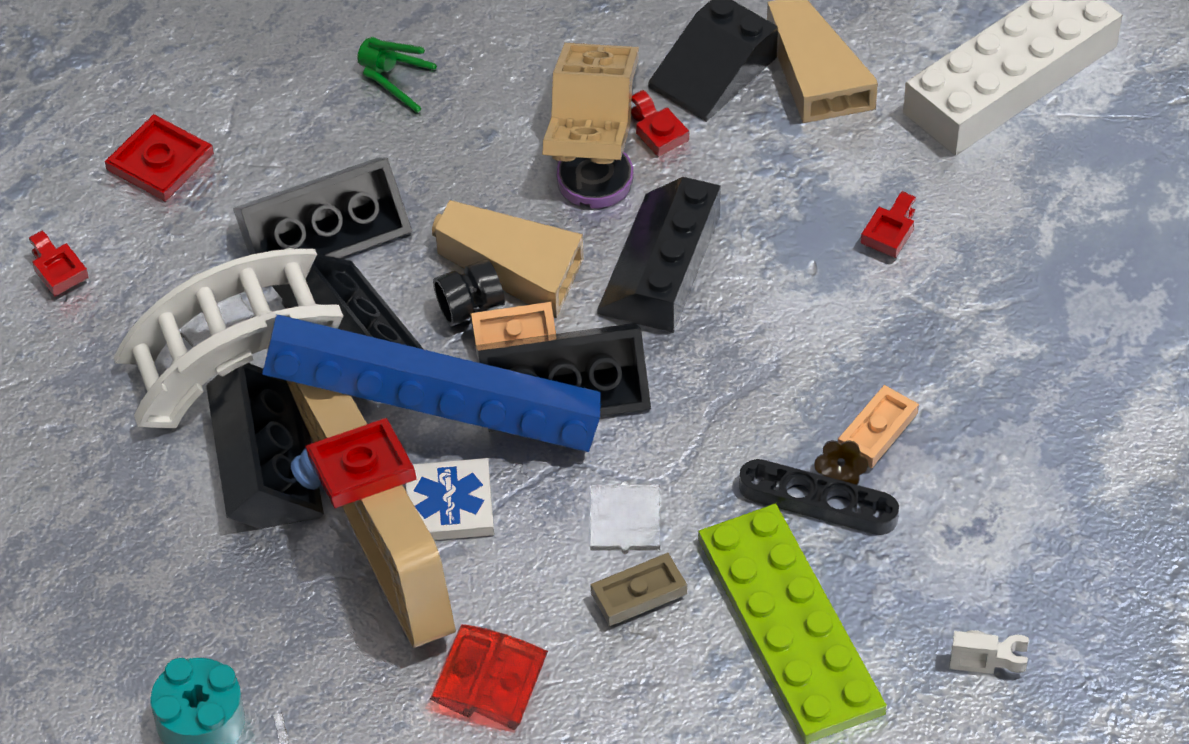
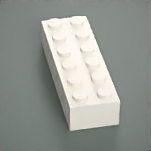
M1029 0L906 81L903 114L956 156L1116 48L1122 14L1103 0Z

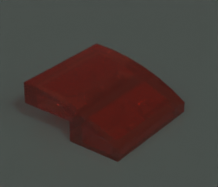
M461 624L430 700L467 718H470L476 712L515 730L522 720L548 651L500 632Z

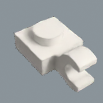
M976 630L966 632L954 631L950 669L994 674V668L999 667L1017 673L1025 672L1028 657L1015 656L1012 652H1027L1029 638L1023 635H1012L1003 642L998 643L997 635H988Z

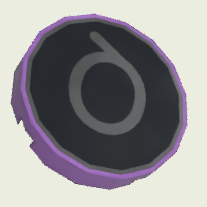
M624 152L621 160H614L610 164H598L592 162L591 158L575 157L573 161L558 162L557 185L560 192L567 200L580 206V203L590 204V208L600 209L615 205L627 196L633 183V165L629 156Z

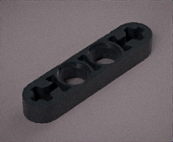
M762 459L750 460L740 469V492L746 499L768 506L776 503L779 509L876 535L888 534L897 526L899 504L892 495L886 492ZM757 476L764 478V480L760 481L759 485L752 483V481L756 480ZM777 481H780L779 491L774 490V487L776 488ZM793 485H802L810 493L805 497L795 498L787 493V489ZM833 496H843L850 501V505L843 509H835L827 501ZM858 502L863 503L861 513H857ZM878 509L886 511L882 514L881 518L873 516Z

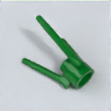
M375 37L365 39L357 55L359 65L365 67L363 76L375 80L414 112L419 113L421 107L380 73L391 71L396 61L430 70H436L437 65L420 58L399 53L421 55L425 52L423 47L382 41Z

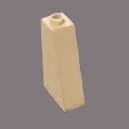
M775 0L767 2V20L778 26L777 57L802 123L876 110L878 88L876 78L808 0Z
M449 200L443 214H437L432 226V236L436 237L439 255L464 269L465 266L485 259L489 260L498 275L503 291L529 305L551 302L553 317L557 318L584 260L583 234Z

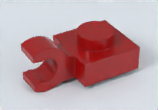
M644 90L632 95L631 101L636 106L631 108V115L638 121L636 123V134L657 157L689 141L690 131L668 107L658 112L651 97Z
M901 191L890 211L879 206L861 233V244L897 258L914 231V221L911 219L915 209L911 207L916 200V196Z
M43 230L28 237L31 244L35 247L32 249V253L36 260L32 261L34 271L54 297L89 278L87 268L67 243L56 248Z

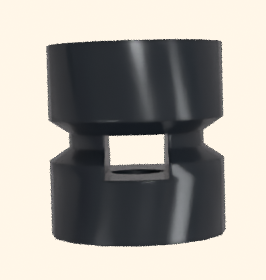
M487 259L465 266L464 274L452 271L433 279L434 291L445 320L452 327L471 320V313L476 311L483 312L505 307V297L500 280L493 265Z

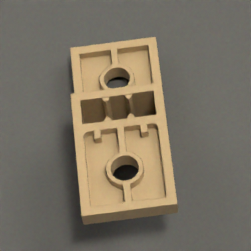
M564 43L553 71L551 120L543 138L542 155H550L552 159L557 161H573L575 157L591 158L592 162L598 164H610L614 160H621L631 123L632 81L638 64L639 47Z

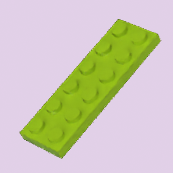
M776 503L698 531V541L804 744H809L886 715L887 705Z

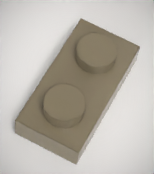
M669 553L590 584L591 595L609 626L687 595V583Z

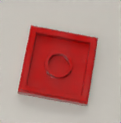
M153 114L105 160V166L107 171L166 202L214 154L212 144Z
M387 418L306 446L308 458L334 509L417 480L415 468Z

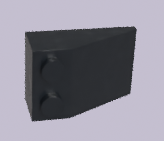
M710 0L689 22L648 81V87L707 122L777 58L778 26L733 0Z

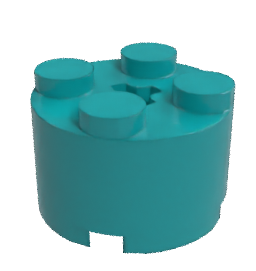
M176 658L166 665L165 671L161 673L153 685L150 699L158 736L164 744H235L240 738L244 729L245 713L239 682L234 670L230 666L208 658Z

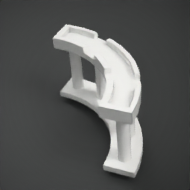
M287 248L231 260L193 275L189 280L174 288L150 307L129 330L113 357L115 363L137 364L147 393L134 414L137 426L177 428L188 408L203 393L202 385L216 374L222 377L238 367L253 361L252 354L268 349L276 314L338 329L343 318L339 305L316 304L305 280L317 256L315 249ZM290 284L298 307L271 311L262 287ZM245 292L255 317L226 328L217 303ZM203 312L211 337L187 352L179 329ZM167 344L173 361L171 366L159 377L154 363L161 350Z

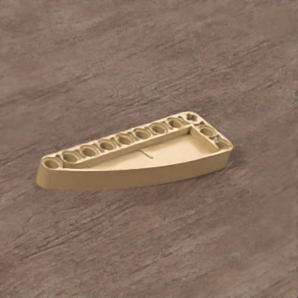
M287 381L313 443L367 424L351 395ZM403 485L343 505L342 508L412 647L416 648L455 633L453 614L437 546Z

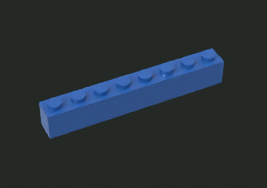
M276 314L262 375L586 452L590 451L600 420L601 392L278 314Z

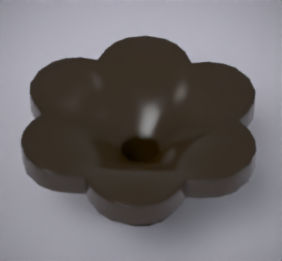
M831 440L824 444L823 454H820L815 459L814 466L815 470L823 476L858 485L860 475L867 471L868 462L860 454V449L856 442L848 440L840 443Z

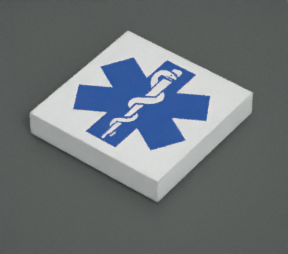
M488 458L413 464L417 480L406 483V492L433 540L494 535Z

